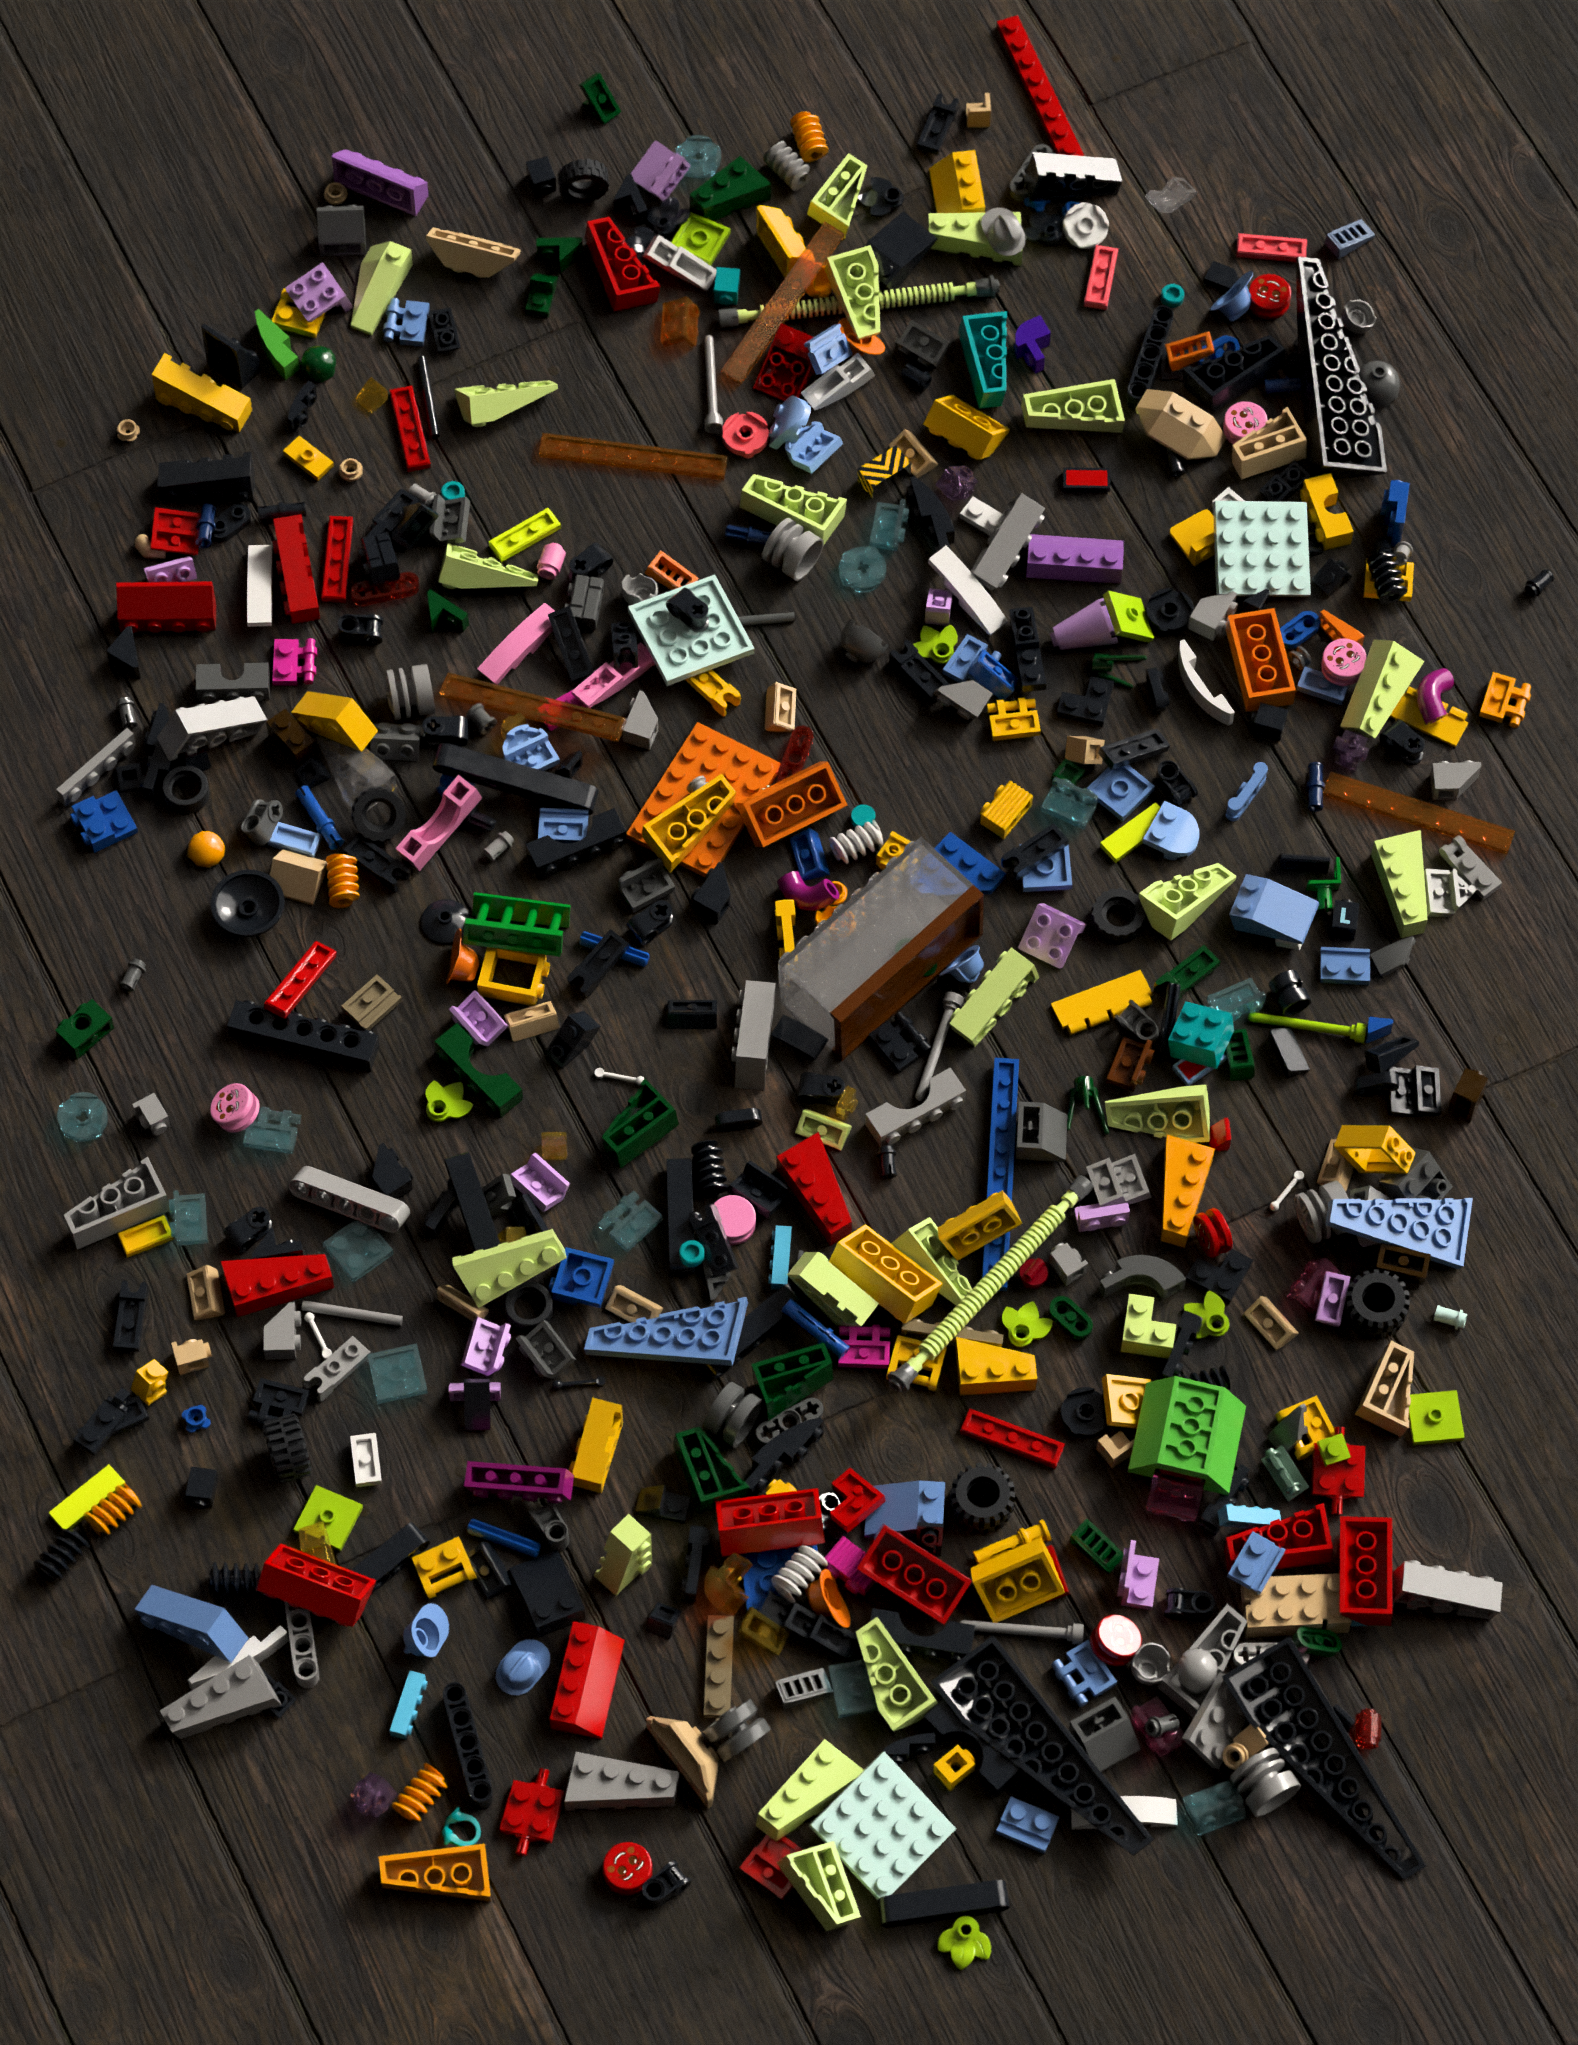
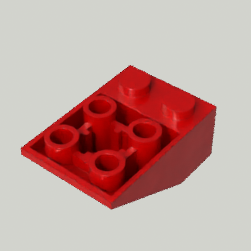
M781 323L753 388L783 401L790 396L800 398L801 392L806 389L815 373L807 354L809 350L804 346V343L814 337Z

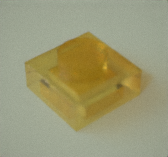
M520 712L514 716L507 717L503 721L501 734L504 740L510 730L520 725H526V718Z
M849 1086L846 1087L836 1105L837 1117L845 1120L848 1113L852 1114L858 1104L856 1089Z

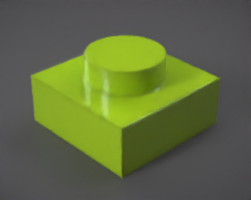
M1342 1433L1317 1442L1325 1467L1351 1458Z

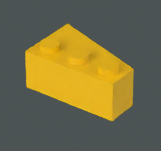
M307 691L291 712L304 730H309L361 752L378 732L377 728L353 698Z
M956 1337L955 1351L960 1395L1036 1390L1037 1372L1035 1355Z
M592 1398L588 1415H586L583 1423L584 1431L582 1438H579L575 1452L578 1454L576 1461H572L569 1471L574 1475L573 1486L602 1493L623 1426L622 1405Z

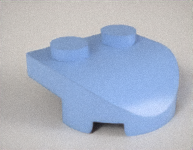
M790 396L782 404L777 405L774 411L775 423L769 431V436L771 437L770 447L778 449L786 440L794 444L798 441L801 425L806 426L811 410V406L808 405L809 402L795 396Z
M811 422V426L800 428V438L795 444L787 440L785 441V450L793 465L812 474L843 442L841 437L824 430L822 423Z
M520 725L507 733L503 744L504 760L542 771L560 764V759L550 744L547 733L543 729L539 728L538 730L529 727V725Z
M1164 801L1143 838V844L1163 852L1164 858L1169 860H1177V858L1186 855L1188 857L1196 850L1198 845V824L1188 811Z

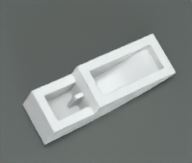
M660 235L653 237L643 254L644 258L662 269L705 291L709 289L716 276L717 270L681 246H675Z
M857 353L842 366L837 364L803 390L801 394L816 411L847 396L876 375L860 354Z

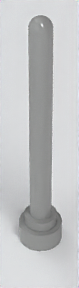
M707 335L704 338L708 415L704 419L705 431L708 433H719L723 430V419L718 414L714 340L711 335Z
M946 992L942 1003L945 1011L915 1095L918 1101L924 1100L929 1079L933 1076L950 1026V1017L957 1008L961 1009L964 998L958 993Z
M969 1620L960 1621V1623L975 1625L976 1632L1065 1638L1075 1645L1083 1643L1084 1624L1073 1623V1626H1068V1628Z

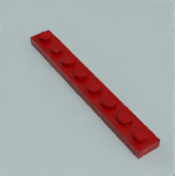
M1018 15L997 21L996 27L1056 154L1084 156Z

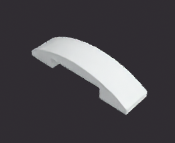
M1184 639L1181 640L1178 651V663L1187 690L1199 706L1213 718L1228 726L1233 724L1234 710L1222 694L1216 697L1211 695L1194 670L1197 657Z
M1120 1796L1142 1824H1151V1827L1178 1826L1176 1799ZM1071 1808L1072 1829H1097Z

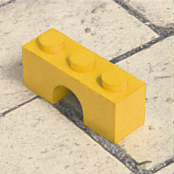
M1331 473L1305 479L1303 489L1300 490L1302 502H1307L1308 518L1316 527L1315 536L1317 541L1322 543L1324 550L1351 544L1354 531L1347 513L1332 514L1325 509L1337 503L1338 490Z

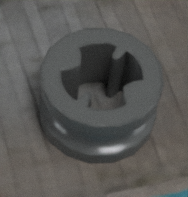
M1297 646L1295 651H1291L1288 654L1291 663L1299 670L1304 669L1305 665H1309L1312 662L1309 653L1302 646Z

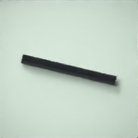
M425 356L417 357L430 436L432 439H437L440 437L427 361Z

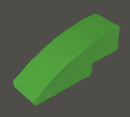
M257 309L255 316L262 347L274 368L287 380L300 370L298 356L291 351L289 336L263 312Z

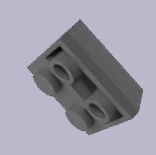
M363 206L317 207L320 257L366 255V228Z
M1019 1101L1016 1159L1065 1162L1067 1114L1045 1103Z
M1412 1148L1416 1153L1408 1174L1386 1173L1379 1181L1391 1200L1403 1198L1442 1200L1453 1187L1431 1153Z
M1116 1697L1070 1721L1068 1731L1101 1772L1141 1749L1130 1720Z

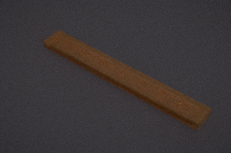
M824 221L721 370L722 374L740 385L743 383L775 337L780 324H784L826 263L827 257L831 256L843 239V232Z
M542 433L539 457L719 480L725 479L728 456L548 433Z
M449 672L439 692L441 697L472 705L481 703L484 708L619 742L627 722L625 717Z
M1330 772L1323 791V796L1453 838L1460 835L1466 842L1508 855L1515 834L1514 830L1334 772Z

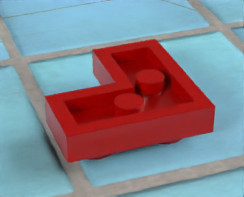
M851 1468L831 1483L832 1489L845 1500L830 1512V1517L848 1533L886 1502L885 1496Z

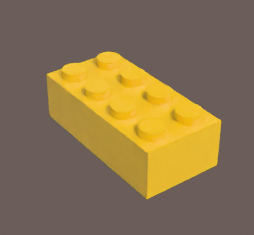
M866 1224L840 1240L829 1260L834 1267L877 1301L878 1305H881L904 1324L933 1305L943 1284Z

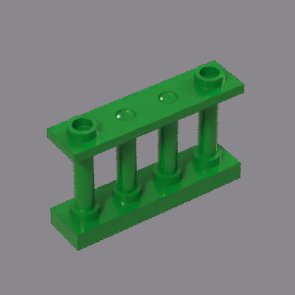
M474 892L472 915L477 917L476 919H465L463 944L560 957L562 953L563 931L558 929L559 927L569 928L571 905ZM487 917H489V918H497V919H501V921H500V922L486 921V918H487ZM510 921L525 922V925L510 924ZM534 925H549V929L534 927Z

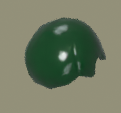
M312 346L304 351L301 359V371L308 380L322 382L330 379L335 374L336 358L330 348Z

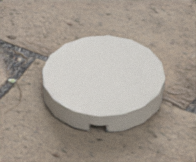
M1083 202L1074 205L1066 213L1063 220V232L1066 239L1072 245L1081 249H1090L1099 245L1105 239L1108 232L1109 221L1107 216L1097 205Z

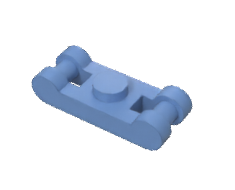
M1258 762L1254 765L1253 774L1248 783L1243 782L1237 791L1238 796L1228 801L1226 810L1228 820L1237 821L1265 784L1268 767L1265 763Z

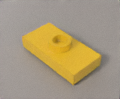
M300 436L283 450L284 456L317 481L334 467L333 461Z

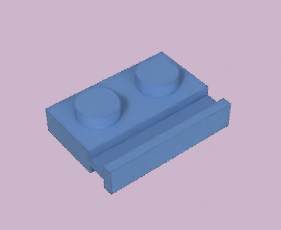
M834 324L804 343V346L809 350L807 354L816 375L823 374L853 355L845 334L840 330L841 324Z
M540 808L538 839L549 835L552 839L561 843H575L582 840L588 833L589 810Z
M1321 947L1320 983L1369 985L1370 949Z
M1252 1531L1227 1577L1261 1595L1286 1549L1276 1546L1275 1543Z
M1010 1797L999 1826L996 1829V1834L1045 1854L1059 1821V1816Z

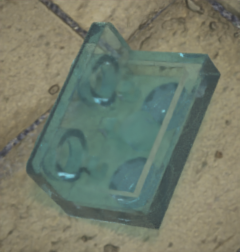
M901 499L900 505L877 502L869 547L898 550L899 542L903 543L905 537V529L902 528L903 522L907 523L909 509L905 508L906 500Z
M1054 777L1052 787L1041 806V811L1085 830L1097 808L1098 796L1090 789H1082L1073 785L1067 779Z
M1248 978L1209 995L1207 1002L1211 1008L1232 1013L1234 1022L1243 1014L1259 1011L1265 1004L1266 995L1264 991L1259 992L1252 978Z
M174 1190V1199H169L170 1214L175 1216V1222H170L171 1237H176L178 1246L208 1243L205 1193L179 1195V1190Z
M1231 1780L1182 1798L1184 1807L1194 1821L1195 1831L1199 1836L1246 1817L1243 1798Z

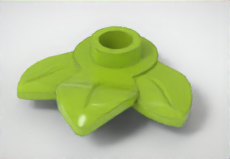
M924 625L921 631V641L913 645L918 649V653L923 658H931L938 664H946L954 654L953 648L958 642V636L952 625L946 626L941 633ZM944 652L946 655H939L938 653Z
M435 1080L429 1084L425 1093L428 1101L426 1113L432 1121L442 1122L448 1118L458 1119L471 1111L473 1104L463 1100V1084L457 1082L444 1088ZM438 1108L443 1110L442 1113H435L434 1111Z
M1207 1292L1204 1304H1184V1311L1203 1318L1202 1326L1196 1339H1202L1209 1335L1220 1337L1228 1331L1229 1319L1224 1314V1302L1214 1292ZM1218 1321L1222 1325L1216 1329L1212 1327V1324Z
M1033 1301L1022 1306L1018 1312L1007 1306L1002 1315L1003 1325L1009 1330V1340L1017 1347H1025L1033 1339L1044 1338L1052 1328V1319H1039V1312ZM1018 1333H1024L1025 1337L1018 1338L1016 1335Z
M962 1916L954 1922L953 1928L944 1931L939 1937L938 1950L942 1952L951 1951L952 1960L959 1970L966 1968L972 1962L974 1956L986 1960L990 1957V1941L985 1934L979 1931V1925L972 1917ZM964 1924H968L971 1927V1932L968 1935H964L961 1932V1927Z

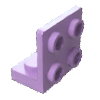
M654 141L631 172V175L637 184L661 201H664L669 197L691 165L680 154H675L658 141Z
M323 262L285 288L309 323L334 306L339 307L341 305L345 312L353 308L349 299Z
M1044 903L1037 904L1018 948L1061 969L1066 962L1077 935L1084 932L1087 924Z
M1131 1540L1130 1548H1124L1117 1596L1122 1597L1121 1606L1152 1610L1159 1558L1134 1555L1136 1541Z

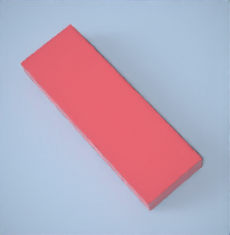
M1238 233L1236 257L1296 262L1297 257H1306L1307 239Z
M1095 246L1084 301L1085 307L1107 310L1118 248Z

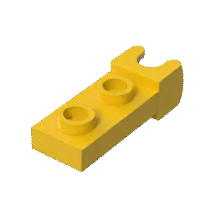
M712 669L685 679L723 717L727 715L726 702H731L735 706L740 705V693L731 684H727Z
M794 900L775 901V918L778 941L783 940V948H779L780 962H785L786 971L796 970L792 926H795Z

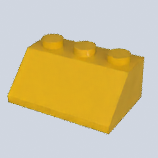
M975 150L952 152L929 168L936 213H985V202Z
M763 205L757 206V235L788 284L801 279L805 267L810 263H815L813 253L810 250L807 251L800 233L796 234L790 217L785 216L781 209Z
M954 395L936 399L923 423L932 434L945 437L950 445L965 449L970 457L977 460L989 457L1010 431L1009 428Z
M1002 1190L999 1193L990 1195L978 1205L969 1207L959 1216L945 1221L943 1225L938 1227V1237L958 1261L1023 1223L1011 1200Z
M1041 1537L970 1568L972 1582L994 1623L1065 1593L1053 1560Z

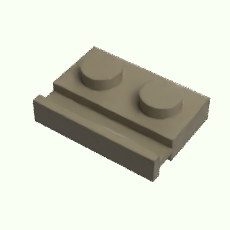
M375 975L341 1005V1008L356 1024L360 1025L364 1030H370L402 1002V997L397 995L394 989L380 976Z

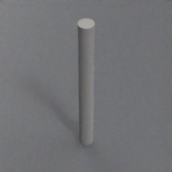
M304 1300L302 1302V1311L401 1326L403 1316Z

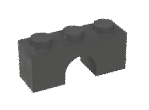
M244 663V673L236 680L225 679L222 676L220 664H196V693L198 701L212 703L220 700L230 701L238 697L247 698L255 696L257 702L270 699L269 664Z

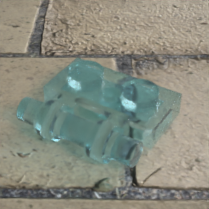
M262 1106L259 1108L256 1117L259 1118L258 1122L254 1121L246 1128L243 1140L244 1147L293 1154L298 1130L296 1127H289L290 1123L300 1124L301 1115L293 1114L290 1110L280 1112L270 1110V1107ZM268 1120L280 1121L281 1123L276 1125L267 1122Z
M632 1191L628 1196L624 1195L619 1200V1204L613 1210H608L603 1214V1219L597 1223L602 1231H605L609 1226H613L614 1229L609 1232V1235L626 1252L630 1251L663 1220V1216L646 1200L639 1206L635 1204L640 1198L635 1191ZM625 1211L630 1212L622 1221L619 1219Z

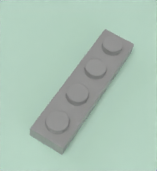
M126 728L56 789L59 801L64 806H67L71 801H76L87 787L97 783L103 773L112 770L117 761L124 755H129L136 746L134 733Z

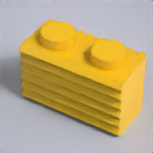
M1009 781L1005 787L1003 785L999 786L994 794L995 799L991 803L986 802L980 811V824L1003 839L1008 836L1015 825L1028 812L1033 802V795L1012 781Z

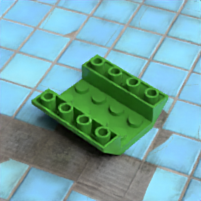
M1173 1376L1147 1382L1128 1472L1153 1478L1156 1468L1205 1479L1203 1490L1229 1495L1246 1405L1225 1387Z

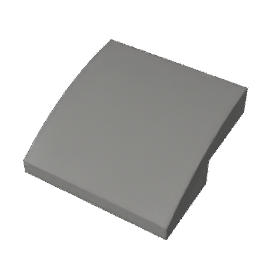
M1135 1154L1113 1163L1110 1158L1086 1167L1100 1207L1128 1203L1129 1205L1151 1198Z

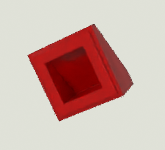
M1223 1118L1210 1127L1209 1145L1215 1151H1228L1230 1148L1231 1132L1228 1118Z

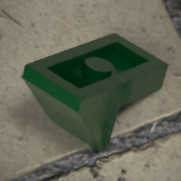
M600 73L593 74L579 85L587 99L582 103L583 106L602 124L607 123L622 112Z
M536 238L537 259L551 260L553 258H560V273H562L583 254V238Z
M535 273L530 278V293L526 305V314L549 318L558 277Z
M430 589L427 595L432 632L444 620L450 627L458 628L464 632L469 626L468 613Z

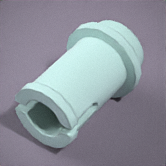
M1439 1305L1434 1316V1321L1453 1325L1455 1329L1464 1328L1467 1314L1463 1313V1310L1458 1312Z

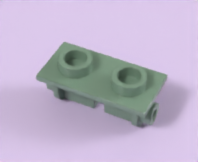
M1283 1445L1275 1450L1270 1448L1265 1452L1266 1456L1261 1460L1288 1502L1309 1488Z

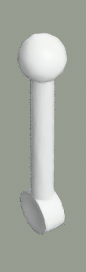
M602 1068L595 1070V1076L598 1079L603 1077L634 1082L638 1086H641L640 1084L644 1080L642 1076L635 1078L604 1072Z
M1296 1171L1294 1179L1276 1201L1270 1203L1269 1207L1272 1211H1277L1279 1204L1294 1185L1303 1180L1304 1173L1302 1171Z
M306 1313L304 1318L310 1323L323 1350L322 1357L327 1359L332 1355V1351L327 1349L314 1322L313 1313Z

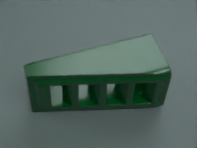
M1234 1030L1230 1041L1243 1040V1042L1228 1043L1225 1050L1230 1080L1237 1081L1254 1078L1255 1065L1247 1030Z
M1085 1519L1070 1536L1069 1543L1108 1575L1123 1559L1124 1553L1088 1519ZM1086 1532L1090 1534L1084 1541L1081 1539ZM1096 1539L1098 1542L1091 1549L1089 1545ZM1102 1546L1106 1547L1100 1556L1096 1554ZM1112 1552L1114 1556L1108 1563H1105L1104 1559Z

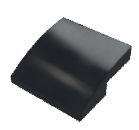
M1416 1065L1413 1069L1390 1067L1386 1070L1399 1075V1089L1387 1093L1389 1116L1428 1117L1438 1116L1442 1113L1439 1068Z

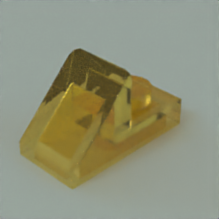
M324 1521L299 1528L301 1551L336 1565Z
M749 1607L739 1628L740 1636L744 1642H754L772 1655L780 1654L790 1632L753 1607Z

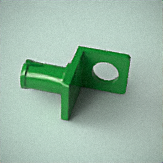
M1336 857L1334 860V880H1309L1307 882V891H1317L1318 912H1324L1323 909L1325 907L1326 912L1333 911L1332 890H1339L1341 885L1340 857Z

